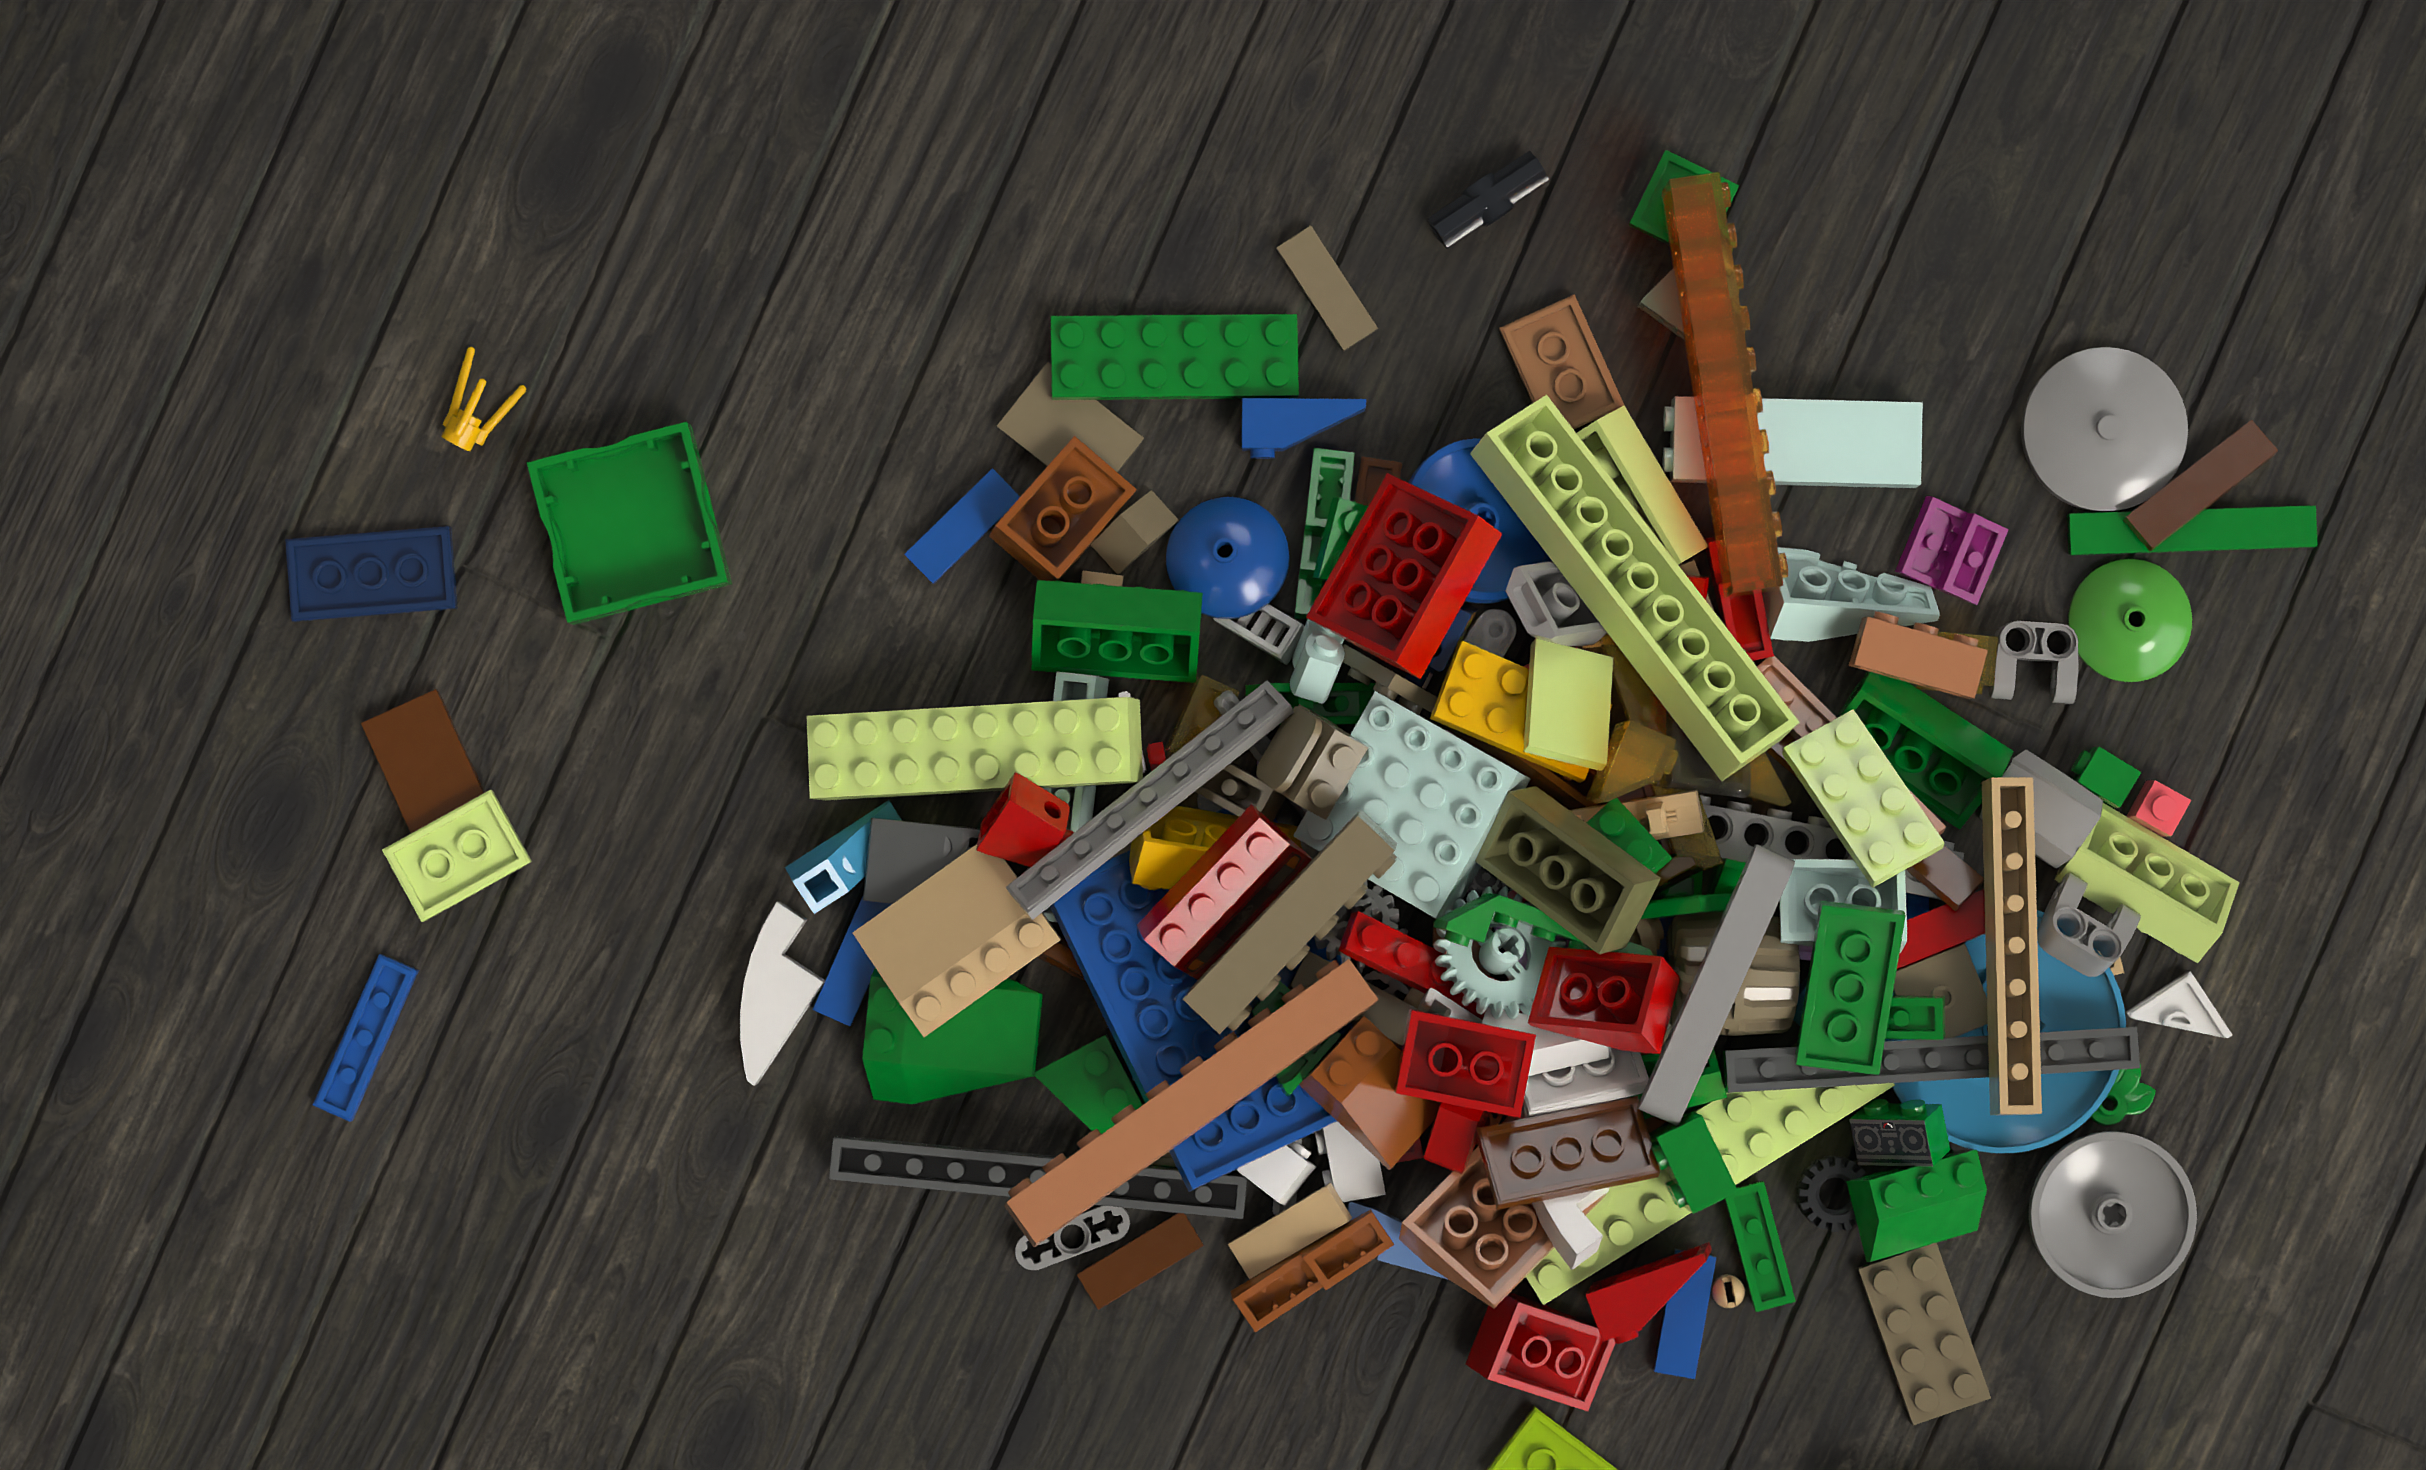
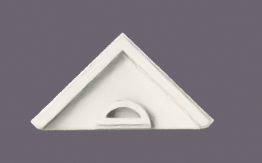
M2191 971L2185 972L2125 1012L2126 1016L2131 1019L2222 1038L2232 1036V1033Z
M1432 988L1428 989L1418 1006V1009L1423 1012L1478 1023L1483 1021Z

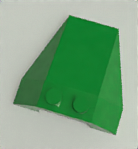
M875 968L870 979L862 1058L873 1100L917 1104L1034 1077L1043 994L1008 977L930 1034L923 1037Z

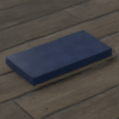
M450 526L285 539L291 620L293 622L458 609L452 529Z

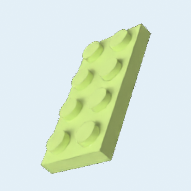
M1854 709L1783 748L1782 755L1872 888L1943 849L1945 842Z

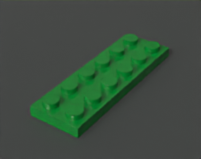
M1297 314L1051 316L1052 400L1298 398Z

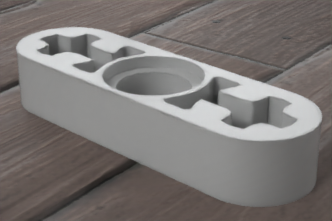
M1102 1205L1083 1212L1054 1233L1055 1245L1062 1254L1053 1256V1248H1050L1041 1253V1261L1034 1262L1032 1257H1024L1023 1251L1028 1248L1027 1241L1029 1240L1023 1235L1015 1248L1016 1259L1021 1266L1028 1270H1039L1117 1241L1129 1229V1214L1123 1207ZM1111 1210L1114 1216H1122L1123 1221L1118 1224V1232L1111 1233L1109 1228H1104L1096 1231L1100 1240L1091 1241V1230L1084 1221L1085 1218L1092 1216L1094 1225L1105 1219L1104 1212ZM1072 1224L1081 1227L1085 1234L1083 1244L1077 1248L1065 1246L1061 1241V1231L1064 1227ZM1049 1238L1045 1239L1038 1245L1049 1242Z

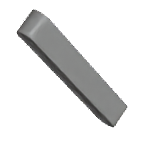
M1755 844L1644 1089L1638 1105L1639 1110L1675 1126L1679 1124L1795 865L1794 860L1758 844Z

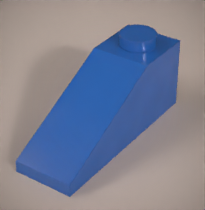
M1242 398V451H1250V458H1275V451H1284L1364 412L1366 409V399Z

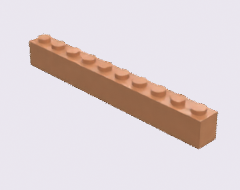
M1350 959L1340 966L1336 960L1327 964L1315 974L1319 979L1316 983L1307 989L1302 984L1293 988L1281 998L1285 1005L1273 1013L1266 1008L1247 1022L1251 1029L1240 1037H1237L1235 1032L1230 1033L1213 1046L1217 1053L1209 1059L1203 1061L1200 1056L1196 1057L1179 1070L1183 1077L1169 1085L1164 1080L1145 1094L1149 1099L1147 1103L1137 1110L1130 1104L1111 1118L1115 1125L1101 1134L1098 1129H1095L1079 1140L1077 1145L1080 1150L1068 1159L1061 1153L1044 1165L1042 1169L1046 1174L1032 1183L1029 1178H1026L1010 1189L1007 1193L1011 1199L1006 1202L1005 1208L1032 1246L1036 1247L1374 1006L1379 999Z

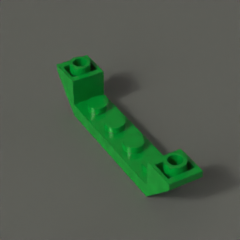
M1486 893L1437 918L1433 926L1434 928L1446 931L1445 940L1468 947L1470 940L1484 943L1491 920L1515 929L1518 922L1531 926L1530 934L1538 938L1554 942L1555 937L1559 936L1570 940L1567 948L1593 950L1541 910L1497 894ZM1628 942L1626 948L1610 951L1653 956L1649 948L1632 942Z

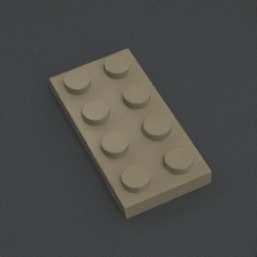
M1937 1243L1889 1256L1857 1268L1905 1408L1913 1426L1991 1399Z

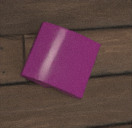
M1926 496L1895 572L1968 603L1978 605L2009 529L1977 514L1967 513L1935 497Z

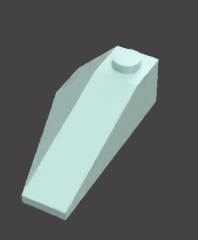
M1779 547L1767 548L1763 602L1770 639L1810 642L1854 635L1858 633L1861 619L1864 617L1873 618L1875 611L1898 617L1897 625L1900 626L1934 622L1939 619L1940 613L1930 586L1886 573L1880 574L1878 578L1856 571L1857 565L1844 561L1842 567L1820 561V554L1809 550Z

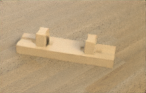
M1697 789L1621 802L1656 840L1702 833L1705 830ZM1606 804L1569 811L1584 820V822H1587Z

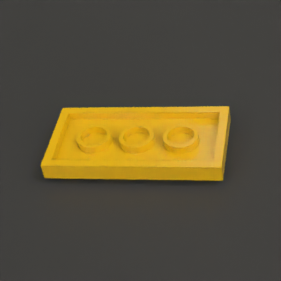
M1465 641L1459 642L1430 719L1577 782H1583L1586 779L1589 768L1523 752L1529 669Z

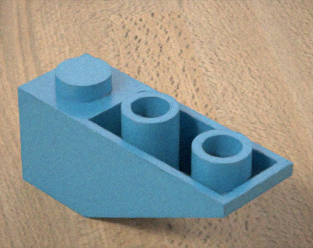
M889 800L785 867L792 882L814 914L849 892L865 877L871 818L901 820Z

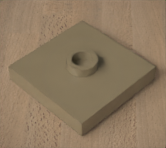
M1965 943L1896 971L1893 989L1895 996H1945V1038H1954L1988 1024L1987 997Z

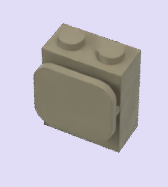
M1299 704L1293 708L1294 713L1281 723L1259 761L1256 775L1259 780L1271 789L1283 794L1295 804L1326 820L1368 747L1333 722Z

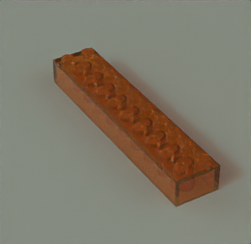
M1719 172L1670 179L1662 190V198L1724 598L1771 592L1783 586V578H1788V564L1785 553H1778L1776 541L1777 537L1782 536V526L1779 512H1772L1770 502L1771 495L1776 494L1774 475L1772 470H1765L1764 454H1769V442L1766 429L1759 430L1757 418L1758 413L1763 412L1761 392L1759 388H1753L1751 374L1756 371V358L1753 346L1746 347L1745 331L1750 330V319L1747 306H1740L1739 289L1744 288L1741 265H1734L1733 248H1737L1734 223L1727 224L1726 207H1731L1729 185L1727 182L1721 183Z

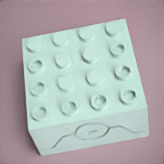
M1375 691L1350 734L1368 747L1366 753L1328 818L1325 820L1307 810L1293 836L1321 851L1354 815L1362 809L1397 842L1396 849L1393 852L1397 856L1395 863L1379 879L1372 874L1368 880L1437 919L1445 915L1447 910H1454V902L1458 898H1464L1481 868V865L1475 862L1508 792L1526 788L1531 779Z

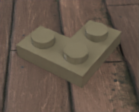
M1344 644L1345 655L1343 662L1351 667L1347 673L1348 675L1369 686L1372 679L1375 680L1376 683L1372 689L1393 701L1398 694L1401 695L1398 703L1418 715L1423 708L1432 713L1438 697Z

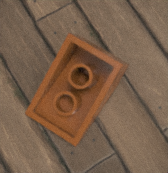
M1074 436L999 520L989 537L1039 580L1059 581L1137 489Z
M1363 1016L1345 1031L1299 1085L1390 1170L1436 1119L1440 1104L1437 1101L1396 1094L1394 1092L1401 1052L1388 1037Z

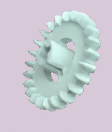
M1490 886L1486 887L1482 895L1486 893L1493 894L1492 888ZM1506 886L1503 887L1498 895L1508 898V888ZM1472 890L1467 895V903L1479 897L1475 890ZM1517 893L1513 900L1522 903L1523 897ZM1458 898L1454 902V910L1463 906L1466 902L1462 898ZM1449 909V910H1447V911L1445 912V914H1447V913H1449V912H1451V911H1453V910ZM1491 920L1489 927L1501 928L1494 933L1489 928L1484 943L1478 942L1481 946L1479 961L1482 967L1489 973L1495 975L1505 974L1510 980L1497 981L1487 977L1478 969L1472 957L1471 946L1473 941H1469L1468 947L1444 939L1446 931L1436 928L1437 934L1443 939L1436 940L1433 946L1435 950L1444 955L1438 956L1435 959V963L1437 966L1447 968L1440 976L1441 980L1454 982L1450 993L1456 995L1462 992L1464 994L1462 1000L1464 1006H1468L1474 1001L1476 1002L1478 1014H1483L1488 1007L1491 1009L1492 1016L1496 1019L1502 1015L1503 1009L1511 1019H1515L1518 1016L1519 1009L1524 1014L1530 1015L1549 946L1564 948L1566 945L1565 940L1551 942L1531 935L1532 927L1518 922L1515 929ZM1503 948L1506 952L1501 953L1499 949ZM1525 948L1528 959L1526 969L1518 962L1523 956Z

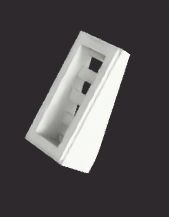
M1269 604L1260 609L1262 613L1251 631L1245 628L1255 613L1239 618L1237 623L1231 619L1213 618L1217 623L1285 665L1292 659L1304 629L1303 624ZM1270 620H1276L1266 639H1262L1260 636ZM1287 627L1289 629L1280 645L1276 647L1277 641Z

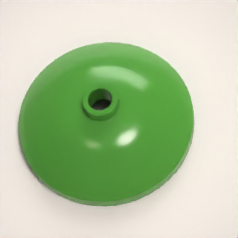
M2123 559L2102 565L2091 572L2080 583L2069 606L2068 626L2077 635L2079 657L2093 671L2115 681L2139 682L2164 673L2181 657L2191 635L2192 612L2184 589L2168 571L2144 560ZM2133 611L2138 612L2142 617V622L2138 627H2134L2129 623V615Z

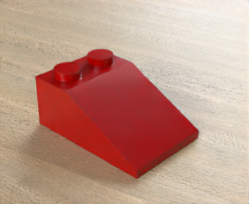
M1549 946L1528 1023L1536 1028L1622 1051L1660 1054L1680 976L1662 956L1618 952L1598 954L1594 950Z
M1409 1009L1394 1092L1396 1094L1520 1118L1536 1034Z
M1707 1242L1593 1282L1586 1293V1298L1602 1341L1614 1338L1615 1344H1620L1638 1337V1332L1706 1262L1712 1250L1710 1243Z
M1509 1293L1495 1308L1488 1306L1465 1364L1488 1380L1589 1411L1615 1346V1341L1613 1338L1603 1342L1598 1327L1594 1324L1531 1299Z

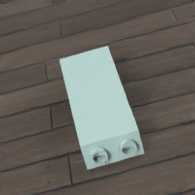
M1675 396L1671 400V407H1664L1663 428L1664 431H1671L1670 448L1664 447L1663 471L1670 472V482L1916 488L1921 485L1923 402Z

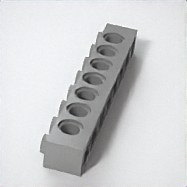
M1652 786L1655 796L1671 793V790ZM1701 795L1698 796L1703 824L1710 816H1717L1724 822V834L1716 840L1707 837L1704 831L1702 833L1668 838L1672 850L1715 858H1728L1745 863L1753 847L1745 841L1744 833L1746 828L1752 823L1759 824L1765 831V840L1760 846L1789 859H1829L1826 855V846L1830 840L1834 838L1839 839L1828 821L1824 818L1808 816L1807 823L1791 821V812L1768 808L1767 816L1751 813L1752 805L1727 801L1726 808L1711 806V797ZM1792 831L1800 832L1806 841L1804 850L1798 855L1791 854L1785 847V839ZM1944 841V845L1963 860L1964 853L1953 851L1955 843ZM1846 850L1845 857L1842 860H1853V858ZM1905 870L1906 893L1941 900Z

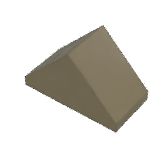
M1151 490L1121 513L1091 546L1114 572L1119 575L1179 520Z

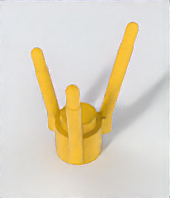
M473 347L467 348L450 409L442 424L446 428L441 435L445 440L467 451H471L475 443L483 446L488 434L526 392L524 385L519 386L485 425L479 428L482 420L472 414L486 385L485 379L481 378L478 380L465 409L459 410L475 353Z

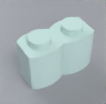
M1309 619L1293 654L1292 662L1295 669L1290 679V688L1295 696L1322 704L1327 700L1343 662L1345 653L1342 644L1344 639Z

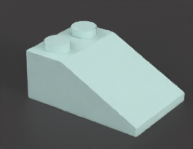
M1792 859L1795 861V865L1779 900L1780 943L1813 947L1820 900L1903 910L1906 915L1905 870L1872 888L1854 860ZM1907 915L1905 918L1900 953L1902 952L1904 946L1907 943Z

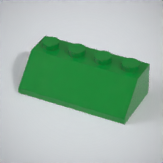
M1869 671L1857 684L1836 716L1838 718L1854 709L1906 787L1930 811L1958 829H1961L1982 803V782L1989 778L2002 777L2014 752L1910 683Z

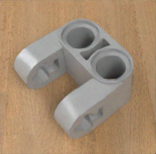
M2014 621L1999 627L1994 636L1990 661V698L2011 700L2015 689L2017 660L2052 662L2051 702L2073 704L2076 698L2078 681V638L2075 631L2064 624ZM2011 629L2019 630L2025 639L2024 647L2018 652L2012 651L2006 644V635ZM2052 632L2060 633L2065 639V649L2059 655L2052 653L2047 647V638Z
M2068 872L2058 884L2045 909L2037 931V941L2040 947L2049 955L2083 975L2097 977L2104 973L2122 955L2137 928L2141 915L2121 904L2107 925L2077 909L2088 883ZM2058 927L2062 928L2065 931L2066 935L2060 932ZM2094 948H2096L2102 956H2099L2095 952Z

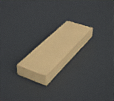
M1329 1183L1232 1240L1228 1246L1248 1278L1251 1279L1349 1222L1352 1216L1332 1184Z

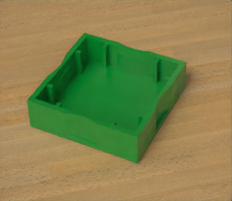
M688 422L632 435L616 444L605 447L582 448L527 462L540 517L551 540L553 569L567 623L575 625L732 585L693 427Z

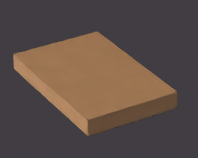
M1575 294L1499 328L1532 404L1547 395L1574 430L1625 406Z

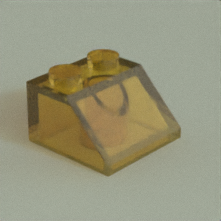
M1633 721L1617 723L1608 743L1607 765L1602 771L1597 770L1586 801L1591 803L1608 802L1660 780L1663 773L1669 775L1678 756V751L1673 750L1677 740Z

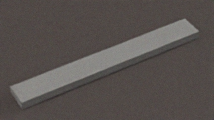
M1265 681L1006 886V889L1033 920L1292 715L1294 710L1291 705L1268 681Z

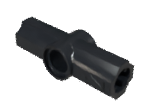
M1528 151L1494 175L1489 173L1470 185L1461 193V197L1427 219V222L1440 243L1448 249L1482 225L1487 227L1503 217L1515 207V203L1542 187L1549 181V178L1539 160L1531 151Z

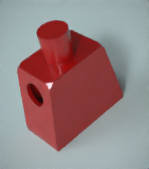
M1015 772L981 823L976 851L1032 867L1075 833L1066 829L1070 807L1065 801Z

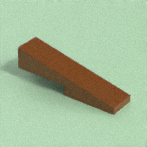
M1370 1209L1230 1291L1232 1299L1253 1330L1257 1332L1321 1288H1324L1325 1291L1392 1247L1394 1242Z

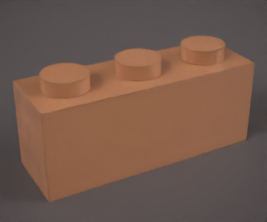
M1875 611L1873 618L1864 617L1861 619L1849 666L1966 699L1975 698L1988 652L1986 649L1977 647L1979 640L1960 634H1954L1953 640L1937 636L1938 628L1921 623H1915L1913 629L1897 625L1898 617Z

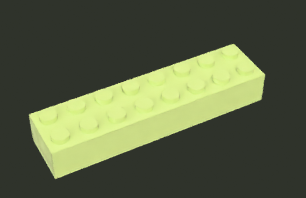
M1130 697L807 716L810 799L841 800L1003 791L1015 772L1042 788L1138 783L1143 779L1140 700Z

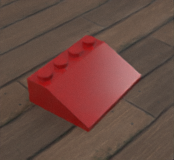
M1387 473L1306 618L1385 662L1421 679L1502 533L1479 515Z

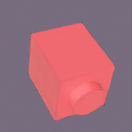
M2156 780L2146 781L2127 817L2162 837L2172 836L2191 800Z

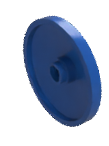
M1481 439L1461 440L1443 447L1423 461L1408 483L1479 515L1502 533L1465 601L1473 603L1504 601L1509 599L1505 590L1514 568L1522 565L1550 562L1552 560L1470 455Z

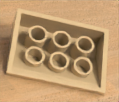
M977 844L853 932V935L923 1037L930 1034L1061 940V937L1043 912L1032 920L1010 895L1006 886L1018 877L1007 861L976 851Z

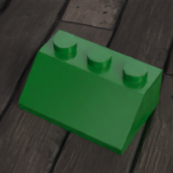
M1977 1149L1948 1152L1933 1167L1898 1166L1846 1181L1867 1262L1977 1231L1987 1192Z

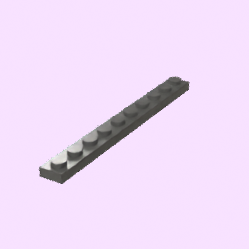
M2137 1027L2040 1032L2041 1074L2140 1068ZM1988 1036L1944 1038L1943 1040L1886 1041L1884 1043L1879 1075L1796 1065L1794 1060L1796 1047L1723 1051L1726 1093L1989 1077Z

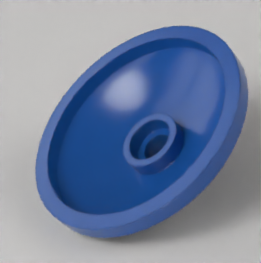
M1237 497L1215 498L1192 508L1175 526L1167 545V571L1175 590L1203 593L1201 614L1220 619L1241 618L1259 611L1278 594L1285 582L1289 569V547L1280 524L1262 506ZM1224 545L1233 548L1232 554L1227 558L1218 555V550Z

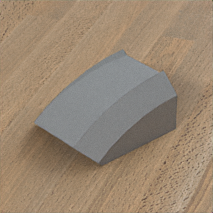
M1553 561L1522 565L1513 569L1505 591L1527 633L1532 637L1564 646L1594 645L1607 634L1606 630Z
M2024 750L2012 759L2010 766L2002 777H2033L2035 856L2050 866L2058 868L2074 857L2079 846L2081 847L2100 819L2103 800L2028 750ZM1981 810L1980 818H1981V820L1983 821V818H1982V810Z

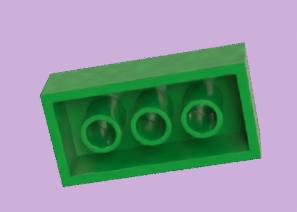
M1037 580L1033 614L1032 671L1196 683L1203 593L1188 592L1186 590L1174 591L1148 589L1145 587Z

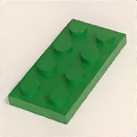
M1820 900L1794 1060L1796 1065L1879 1075L1906 918L1903 910Z

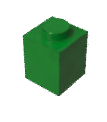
M2092 747L2089 752L2083 750L2071 768V771L2076 773L2073 777L2074 781L2095 794L2112 808L2121 807L2141 774L2139 770L2101 747Z

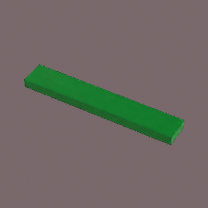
M2316 506L2205 509L2152 551L2145 547L2123 521L2131 512L2067 514L2069 555L2317 547Z

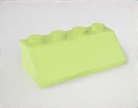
M1625 406L1601 417L1577 432V435L1678 565L1708 547Z
M2104 803L2102 804L2100 819L2081 847L2079 846L2074 857L2059 867L2055 878L2060 883L2063 877L2070 872L2088 884L2083 897L2099 905L2107 912L2114 914L2121 904L2141 915L2137 925L2141 932L2154 937L2196 963L2202 959L2223 933L2240 883Z

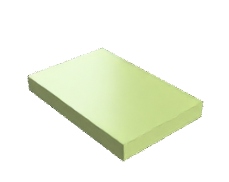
M1535 638L1530 648L1523 752L1599 771L1605 768L1608 756L1613 657Z
M493 790L485 792L382 849L421 922L432 918L532 862Z

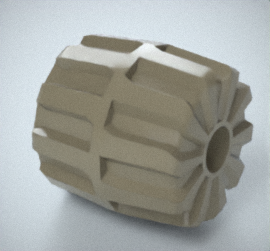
M1724 912L1674 916L1666 936L1668 950L1664 954V959L1680 976L1669 1019L1672 1027ZM1772 916L1719 1035L1783 1033L1790 1029L1798 1004L1800 953L1799 945L1780 943V917Z

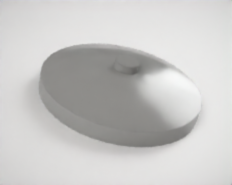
M2100 347L2074 353L2054 364L2041 376L2031 390L2024 407L2021 437L2023 450L2032 472L2052 495L2082 510L2114 512L2147 501L2172 479L2185 453L2188 421L2186 409L2178 389L2160 367L2149 359L2129 350Z
M2103 1131L2091 1133L2064 1145L2043 1166L2035 1180L2030 1196V1231L2036 1249L2045 1264L2065 1283L2080 1291L2099 1297H2130L2149 1291L2163 1283L2184 1261L2196 1231L2197 1207L2190 1181L2182 1167L2166 1150L2156 1143L2126 1132Z

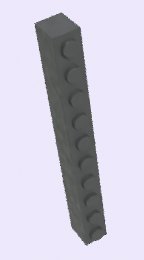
M836 1135L833 1138L829 1179L1010 1197L1007 1192L1024 1179L1029 1178L1034 1183L1046 1173L1042 1167L1057 1156ZM1149 1165L1094 1205L1243 1219L1247 1178L1242 1174L1228 1173L1189 1192L1177 1168Z

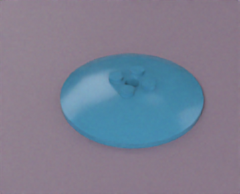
M2038 910L2037 931L2044 915V912ZM2058 927L2060 932L2066 935L2065 931L2062 928ZM1983 935L1966 942L1965 945L1987 997L1986 937ZM2038 943L2040 1032L2126 1027L2122 996L2110 968L2097 977H2088L2046 953ZM2094 948L2095 952H2096L2099 956H2102V955L2098 952V950H2097L2096 948ZM1988 1024L1957 1037L1988 1036ZM1885 1039V1042H1886V1041L1913 1040V1039ZM2119 1070L2041 1074L2042 1114L1990 1115L1989 1077L1894 1083L1895 1086L1892 1089L1901 1103L1920 1099L1924 1100L1925 1104H1942L1949 1142L1968 1149H1977V1151L2017 1153L2037 1149L2056 1142L2085 1123L2107 1097Z

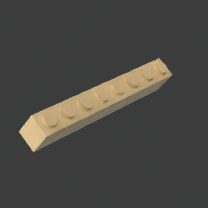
M2033 777L1989 778L1982 782L1990 1115L2042 1114Z

